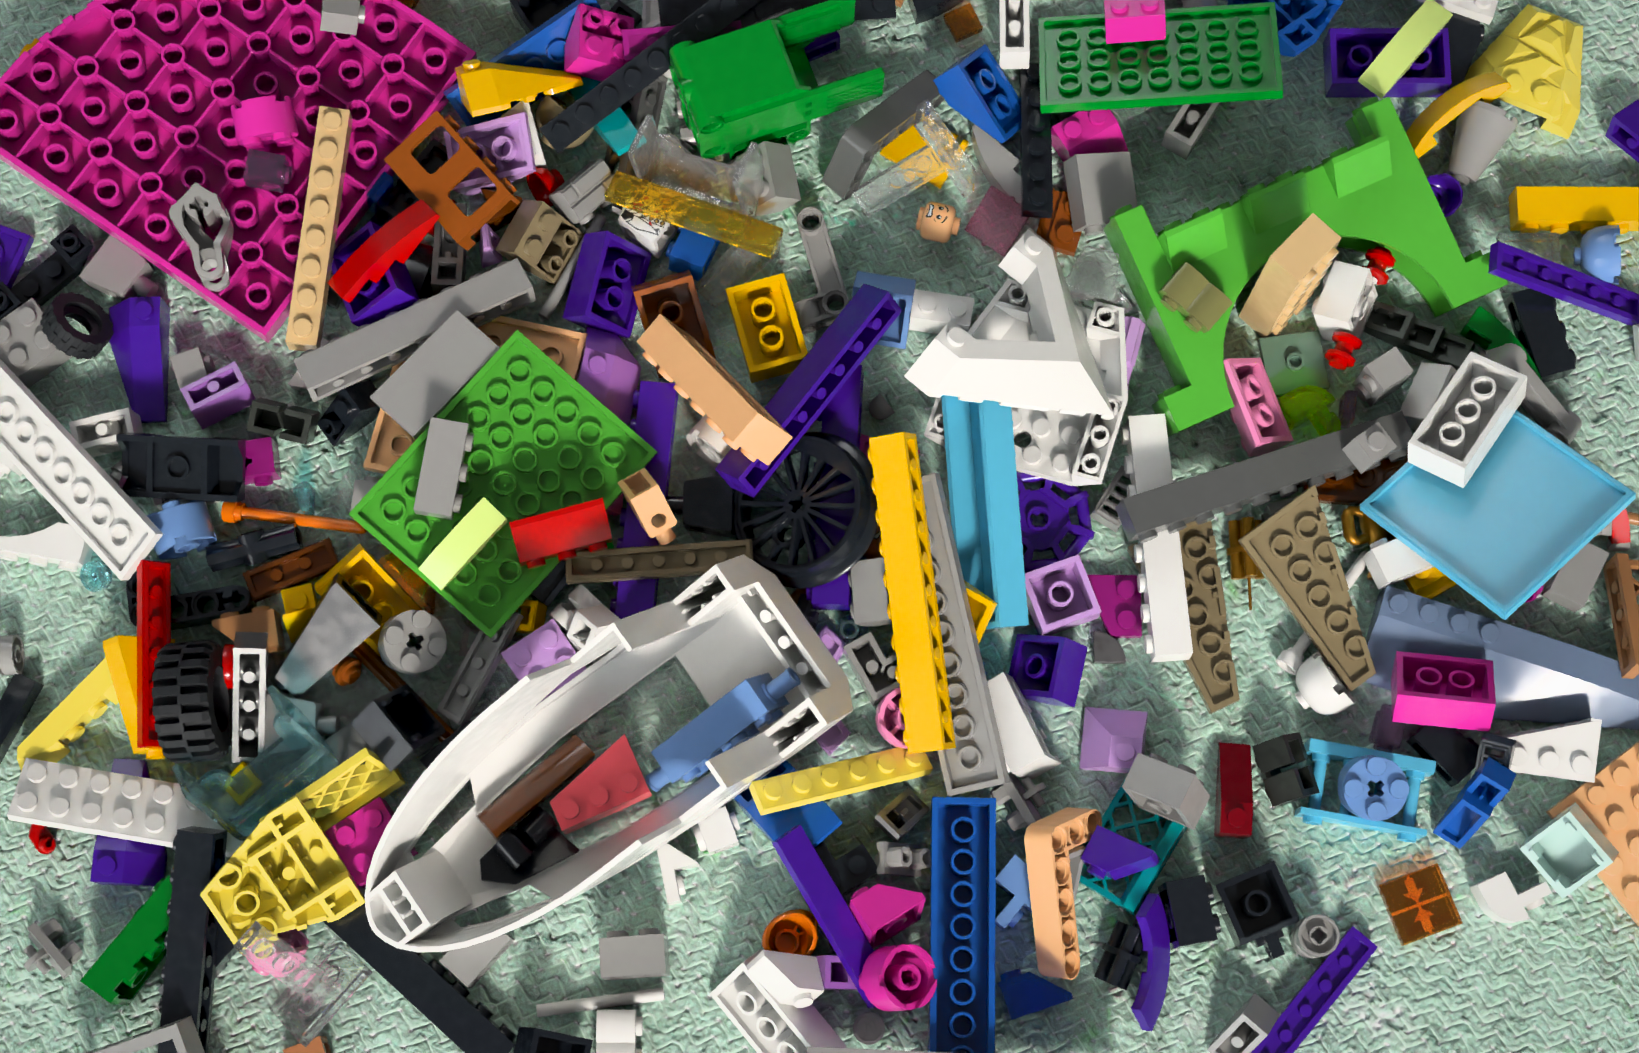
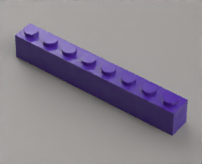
M863 284L764 407L793 437L769 465H766L759 459L752 462L740 451L741 447L737 451L733 448L730 449L715 470L731 488L755 497L902 312L889 291Z
M862 365L857 367L817 418V421H822L821 432L842 437L859 449L864 383ZM826 464L818 482L834 467ZM841 473L823 491L849 482L851 478ZM852 489L820 503H854L855 490ZM820 510L821 514L846 526H849L854 510ZM821 518L816 519V522L836 545L844 536L845 530ZM810 524L812 538L815 540L817 557L820 558L828 553L830 548ZM851 569L831 582L806 589V598L811 600L814 610L850 611L852 589L849 586L848 573Z
M640 381V390H634L633 408H637L636 419H631L630 428L657 451V454L646 465L645 469L659 485L666 499L669 491L679 393L673 388L675 383ZM627 501V508H621L620 526L624 527L623 538H618L617 548L658 546L659 543L656 537L649 538ZM659 578L613 581V586L618 587L617 599H611L610 611L620 619L655 607L657 604Z

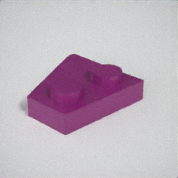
M1087 574L1102 611L1100 617L1107 634L1113 638H1141V593L1138 592L1137 575Z

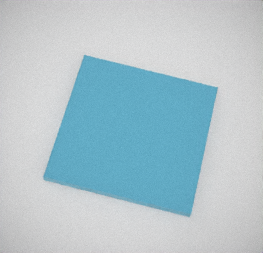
M1516 410L1464 488L1407 462L1360 504V511L1502 619L1506 620L1636 498V493Z

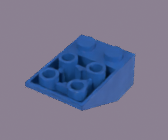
M786 760L762 779L796 772L797 770ZM749 788L734 798L746 816L772 842L794 826L801 825L815 848L843 824L824 801L760 816Z

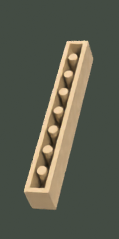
M319 106L285 340L289 350L307 351L321 347L329 284L327 282L331 277L353 122L351 112L347 109Z

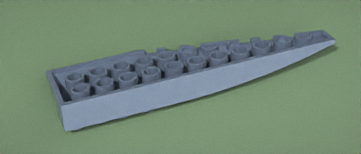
M1388 585L1379 592L1365 639L1376 674L1366 680L1365 683L1391 691V675L1396 651L1493 660L1496 698L1494 719L1565 724L1582 719L1595 718L1602 720L1601 728H1625L1639 731V674L1634 679L1622 678L1619 661Z

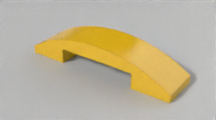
M1496 72L1486 73L1454 86L1434 100L1414 120L1406 132L1417 158L1419 159L1438 144L1433 137L1437 131L1476 101L1480 100L1490 104L1511 88L1510 83Z

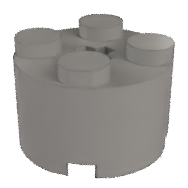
M409 610L391 617L383 625L378 640V651L383 662L389 668L404 674H416L433 668L442 659L447 650L446 633L442 624L435 616L425 610ZM409 636L417 638L418 642L415 644V647L408 648L406 643L410 640Z

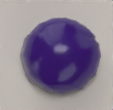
M1447 173L1427 176L1445 218L1454 214L1462 204L1463 190L1460 182Z

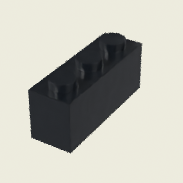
M1530 288L1511 293L1504 302L1515 337L1523 345L1534 362L1542 382L1545 383L1567 377L1576 368V356L1574 351L1568 347L1565 339L1566 328L1564 323L1558 319L1556 299Z

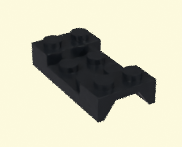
M129 432L116 434V441L122 450V477L118 485L129 497L240 502L245 500L246 438L184 437Z

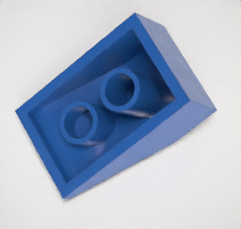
M986 44L964 56L933 79L940 95L944 97L950 107L1001 144L1020 130V98Z

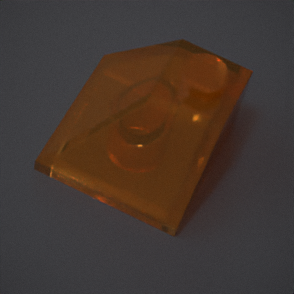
M392 552L381 557L378 561L422 610L433 615L436 591Z

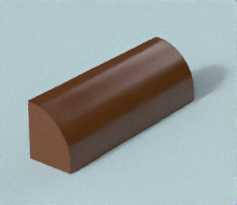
M573 735L476 817L496 841L499 840L537 806L542 804L591 763L595 758L594 752L577 735Z

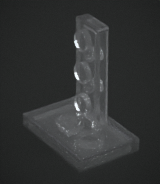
M928 99L917 105L914 127L927 145L852 190V196L868 218L943 172L947 173L963 198L974 192L976 169Z
M255 921L233 945L239 953L288 986L269 1009L294 1038L305 1047L309 1045L372 974V971L336 935L327 942L312 960L258 921Z

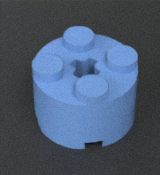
M173 500L164 503L161 506L162 511L147 515L163 533V536L153 547L160 560L183 558L187 556L186 552L196 548L198 552L206 550L205 547L217 542L214 526L205 501L192 500L186 504H181L179 500Z
M1374 755L1356 757L1346 763L1339 773L1338 796L1342 805L1353 815L1367 820L1382 821L1393 817L1402 809L1409 794V785L1402 769L1396 763L1384 757ZM1369 781L1377 783V792L1375 794L1367 793L1370 790V787L1367 785Z

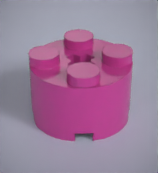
M276 95L246 99L241 101V108H237L235 104L231 105L237 144L246 147L247 152L264 150V145L277 143L278 147L295 144L294 137L298 136V129L290 96H284V101H277Z
M900 944L883 946L874 950L866 959L862 973L859 976V986L865 992L868 1000L880 1010L888 1012L914 1010L925 1006L935 993L937 987V979H934L933 973L935 964L929 953L918 945Z

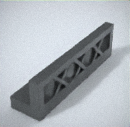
M663 75L620 106L624 113L631 106L627 117L644 141L620 156L609 145L607 147L605 163L611 170L610 173L615 176L618 182L624 181L637 189L646 187L668 81V78ZM620 160L618 172L613 173L614 166Z

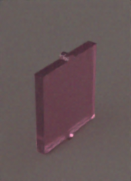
M992 185L964 230L979 239L982 246H989L1005 257L1029 217H1021V204L1015 201L1014 196L1009 197Z

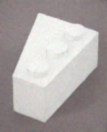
M1587 718L1565 724L1561 723L1539 729L1499 735L1517 740L1510 769L1513 772L1595 782L1601 719ZM1492 749L1491 754L1504 757V752Z

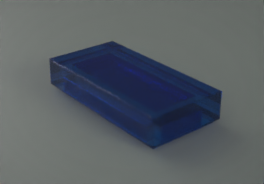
M385 171L366 194L368 208L374 214L378 211L381 202L393 190V177Z

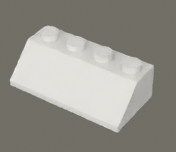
M763 947L742 962L710 993L712 998L757 1053H806V1047H847L813 1004L804 1008L780 1004L747 972L746 965L764 950Z

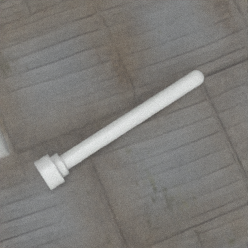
M1368 551L1361 552L1345 574L1349 590L1366 568L1362 556ZM1305 631L1293 648L1289 647L1287 650H1283L1276 659L1278 666L1292 675H1296L1300 665L1303 663V654L1312 643Z

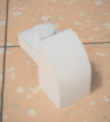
M1506 871L1469 887L1480 909L1489 918L1501 923H1515L1530 919L1524 906L1528 911L1545 904L1543 897L1552 894L1547 882L1536 884L1517 893Z

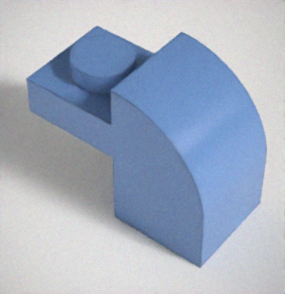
M1016 854L996 877V884L1012 897L995 920V924L1002 930L1007 925L1013 929L1024 915L1020 910L1022 906L1032 913L1027 864Z

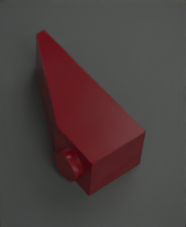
M1219 742L1214 837L1246 839L1252 835L1253 817L1251 745Z

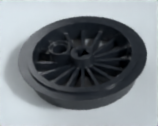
M806 432L784 459L791 489L776 470L772 474L787 496L765 485L761 488L784 500L783 502L753 501L754 497L735 490L733 497L732 518L736 540L752 539L753 561L775 574L784 587L790 588L820 586L845 574L865 554L878 528L875 517L876 509H878L877 499L871 485L872 478L874 477L873 468L868 458L859 448L842 437L824 432ZM801 452L797 482L791 455ZM810 456L818 460L808 478ZM826 464L833 466L834 468L817 483ZM841 473L851 478L849 482L823 491ZM852 489L855 490L854 503H820ZM802 504L805 505L803 510L800 509ZM752 508H780L751 520ZM820 510H854L849 526H846L821 514ZM817 518H821L845 530L844 536L836 545L816 522ZM776 520L755 539L753 528ZM809 523L830 548V551L820 558L817 557ZM792 528L791 539L784 542L785 532ZM773 538L776 544H774L767 557L761 550V547ZM806 544L810 561L797 565L799 549ZM783 548L789 551L788 564L786 565L776 562Z

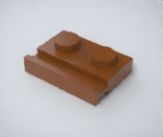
M1053 188L1052 218H1040L1036 233L1052 245L1056 252L1074 257L1082 232H1073L1068 192L1056 191Z

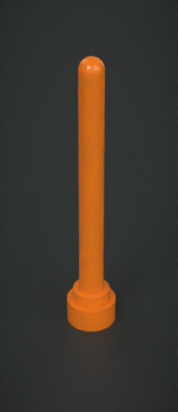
M241 501L223 502L221 511L223 522L238 523L245 519L282 524L296 522L297 526L357 534L367 532L359 523L353 520L247 507Z

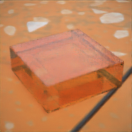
M970 3L944 14L943 19L956 43L983 30V26Z

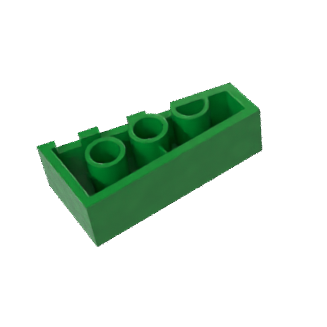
M169 875L166 879L162 878L155 885L150 898L135 912L130 922L80 980V982L111 1004L130 1005L166 956L167 949L164 946V939L169 929L167 906L172 894V884L170 883Z

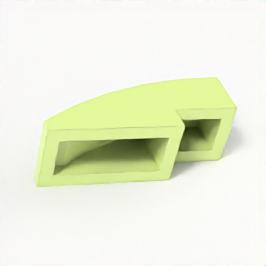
M483 497L443 539L418 569L442 591L507 523V518Z

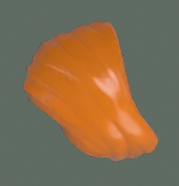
M804 909L788 910L776 916L767 925L762 936V946L764 950L811 956L818 942V922L810 911Z

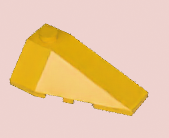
M478 59L464 61L462 63L463 66L455 67L461 102L472 117L511 108L510 102L523 101L525 103L535 101L537 93L543 92L545 95H553L583 85L580 76L561 70L480 62Z

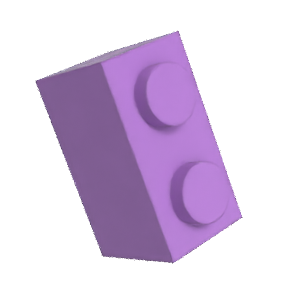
M235 361L180 389L202 430L252 405V400H256Z

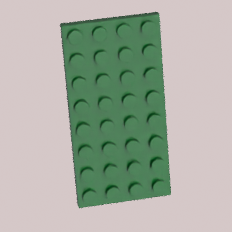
M1275 2L1165 9L1166 40L1106 44L1104 13L1038 18L1041 114L1282 99L1283 80Z

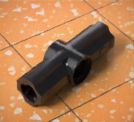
M295 522L266 531L264 529L251 531L236 536V539L211 544L205 547V556L212 572L242 564L249 566L270 560L272 556L286 554L303 548V537L300 528H298Z

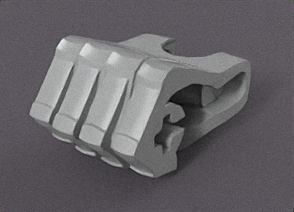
M194 183L171 206L169 210L170 219L191 250L196 272L201 278L203 285L209 291L220 292L230 285L231 280L228 255L233 240V223L221 198L215 192L212 193L202 187V185ZM202 213L212 233L220 225L222 226L214 241L205 233V227L201 221ZM222 277V280L218 283L210 282Z

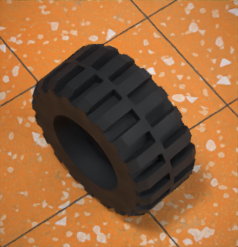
M213 640L168 643L158 651L154 662L155 669L152 675L154 725L158 734L159 746L162 747V753L168 760L174 763L220 760L229 753L232 745L233 691L226 687L222 666L223 648Z

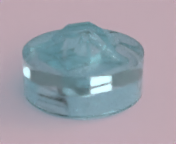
M94 560L82 566L80 579L87 590L98 592L110 586L112 571L102 560Z

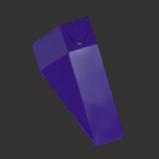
M160 296L130 297L109 308L108 315L113 323L112 330L114 331L109 342L131 409L140 415L141 423L167 422L170 307Z
M114 759L111 772L151 779L146 760ZM97 835L90 882L102 885L155 887L162 878L165 879L167 866L166 846Z

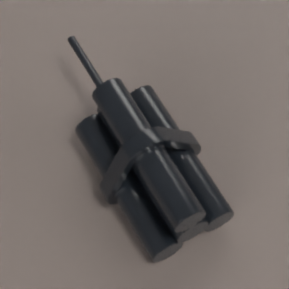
M1136 918L1133 926L1118 920L1116 921L1108 943H1104L1102 947L1105 951L1094 977L1124 990H1127L1137 964L1140 965L1143 960L1140 958L1143 951L1141 931L1135 928L1138 922Z

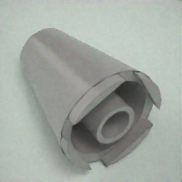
M1476 101L1457 116L1447 173L1458 180L1461 186L1467 187L1468 183H1476L1516 129L1518 124L1516 117L1513 116L1510 121L1505 117L1507 111L1482 101Z

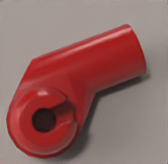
M31 824L28 837L36 850L42 854L53 852L57 842L48 827Z

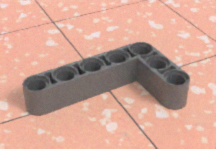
M929 70L923 71L853 123L842 135L824 173L822 182L844 201L849 199L859 188L874 155L944 101V97L940 95L933 81L936 76Z

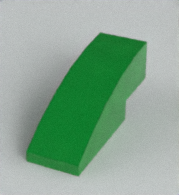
M1479 306L1459 334L1466 339L1474 341L1477 346L1484 350H1490L1506 343L1520 346L1527 354V364L1542 380L1534 362L1513 333L1495 316Z

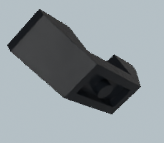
M71 224L50 242L57 251L11 289L3 281L0 282V320L31 298L40 306L44 305L80 275L93 245L74 224Z

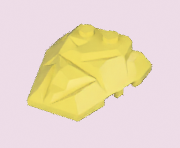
M1527 4L1469 67L1463 82L1482 74L1496 72L1511 85V88L1497 99L1543 117L1541 129L1568 139L1580 113L1583 25Z
M297 795L268 812L200 892V896L236 948L277 937L278 933L297 929V931L307 929L308 925L337 921L365 903L361 891L314 816L311 812H308Z

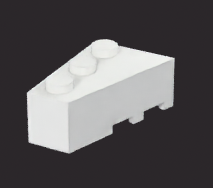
M1003 672L988 680V688L1008 773L1012 772V774L1024 779L1029 776L1032 780L1062 764L1057 755L1052 756L1044 742L1047 736L1043 729L1038 730L1030 714L1032 710L1013 677Z

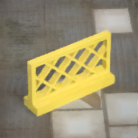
M365 747L296 795L305 805L308 812H311L325 833L326 830L376 798L386 797L404 785L405 781L398 768L390 772L380 758Z

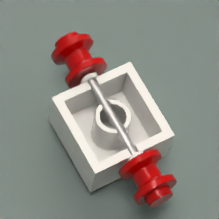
M1375 247L1374 249L1367 250L1365 258L1369 261L1367 266L1361 267L1335 260L1332 269L1327 270V273L1324 275L1321 296H1317L1313 302L1312 314H1314L1316 326L1319 328L1322 339L1336 343L1334 349H1328L1325 353V358L1329 360V365L1336 369L1345 370L1346 367L1354 366L1356 360L1351 356L1353 350L1361 349L1363 343L1360 338L1378 296L1375 284H1387L1389 277L1385 270L1386 268L1393 267L1396 262L1392 252L1384 247Z

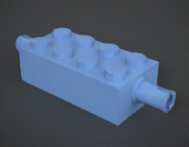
M789 667L775 679H772L769 673L745 679L651 751L660 766L645 776L649 787L653 791L658 792L670 781L675 783L684 780L687 783L695 777H702L710 771L705 764L706 761L757 736L760 733L759 728L765 724L770 725L784 715L781 710L790 704L784 695L801 684L796 672Z

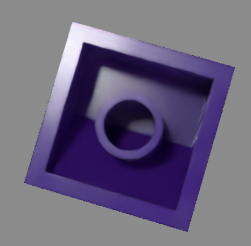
M1017 634L1008 675L1013 677L1024 698L1027 700L1054 706L1075 707L1088 647L1066 637Z

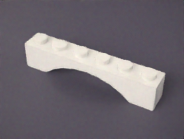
M58 522L44 530L28 535L0 536L1 559L17 562L18 557L29 559L28 563L47 567L48 562L59 564V569L77 572L78 568L89 569L93 550L69 524Z

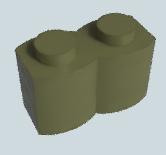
M1187 262L1183 263L1157 292L1162 297L1160 302L1171 312L1176 310L1185 317L1183 321L1185 325L1196 333L1199 331L1203 333L1208 332L1233 303L1222 291L1211 284L1197 269Z

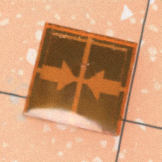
M1438 863L1377 886L1401 946L1463 923Z

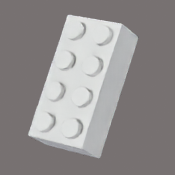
M1471 351L1409 440L1408 463L1464 488L1525 398L1527 376Z

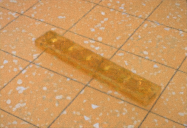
M617 170L604 194L605 201L772 259L783 236V228Z

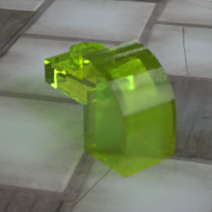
M1313 385L1300 386L1277 399L1290 431L1308 420L1311 421L1320 436L1341 430V422L1338 416L1328 410L1336 399L1331 393L1321 387Z

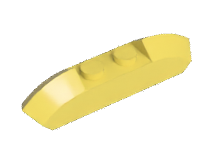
M106 657L17 747V761L21 771L26 758L55 763L63 759L71 752L68 744L75 742L84 734V727L92 719L102 716L107 710V704L110 701L115 705L118 704Z

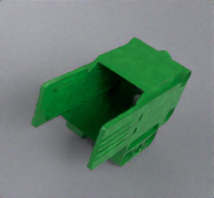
M828 0L702 42H680L670 49L669 67L672 80L680 98L687 128L693 133L702 158H713L728 153L730 159L733 160L763 141L784 145L797 142L810 134L811 120L879 98L883 95L885 73L882 67L818 86L804 50L816 37L852 25L854 23L856 0Z

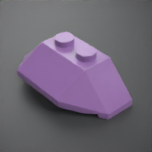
M587 327L586 333L588 336L586 337L576 381L628 426L633 409L634 390H637L642 367L617 334Z

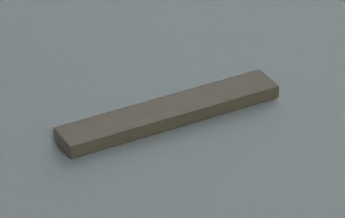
M752 539L614 548L589 553V550L576 551L577 557L566 560V583L583 584L702 576L715 564L743 554L753 560Z

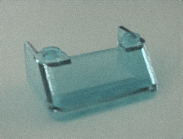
M273 685L268 687L267 690L279 712L273 720V727L281 737L235 776L230 775L223 769H214L208 771L197 780L178 764L172 767L184 797L240 841H244L260 823V818L338 766V759L335 753L304 713Z

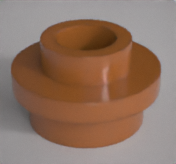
M346 656L333 667L332 675L335 677V682L340 686L355 683L361 675L362 663L357 658Z

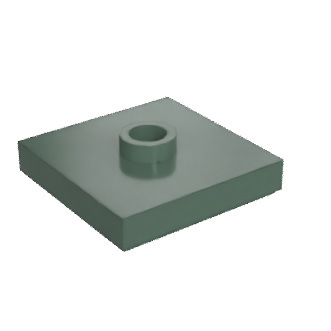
M1319 330L1259 338L1260 357L1276 397L1329 390L1330 385Z

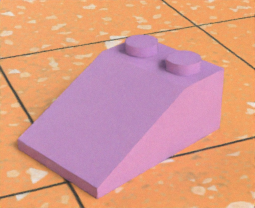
M526 112L463 127L458 131L463 138L468 135L480 147L477 154L482 159L487 156L497 166L498 170L495 174L500 179L506 177L510 182H514L536 172ZM444 132L449 160L459 150V144L448 132ZM475 168L453 188V191L466 196L481 194V189L493 191L497 188L480 168Z

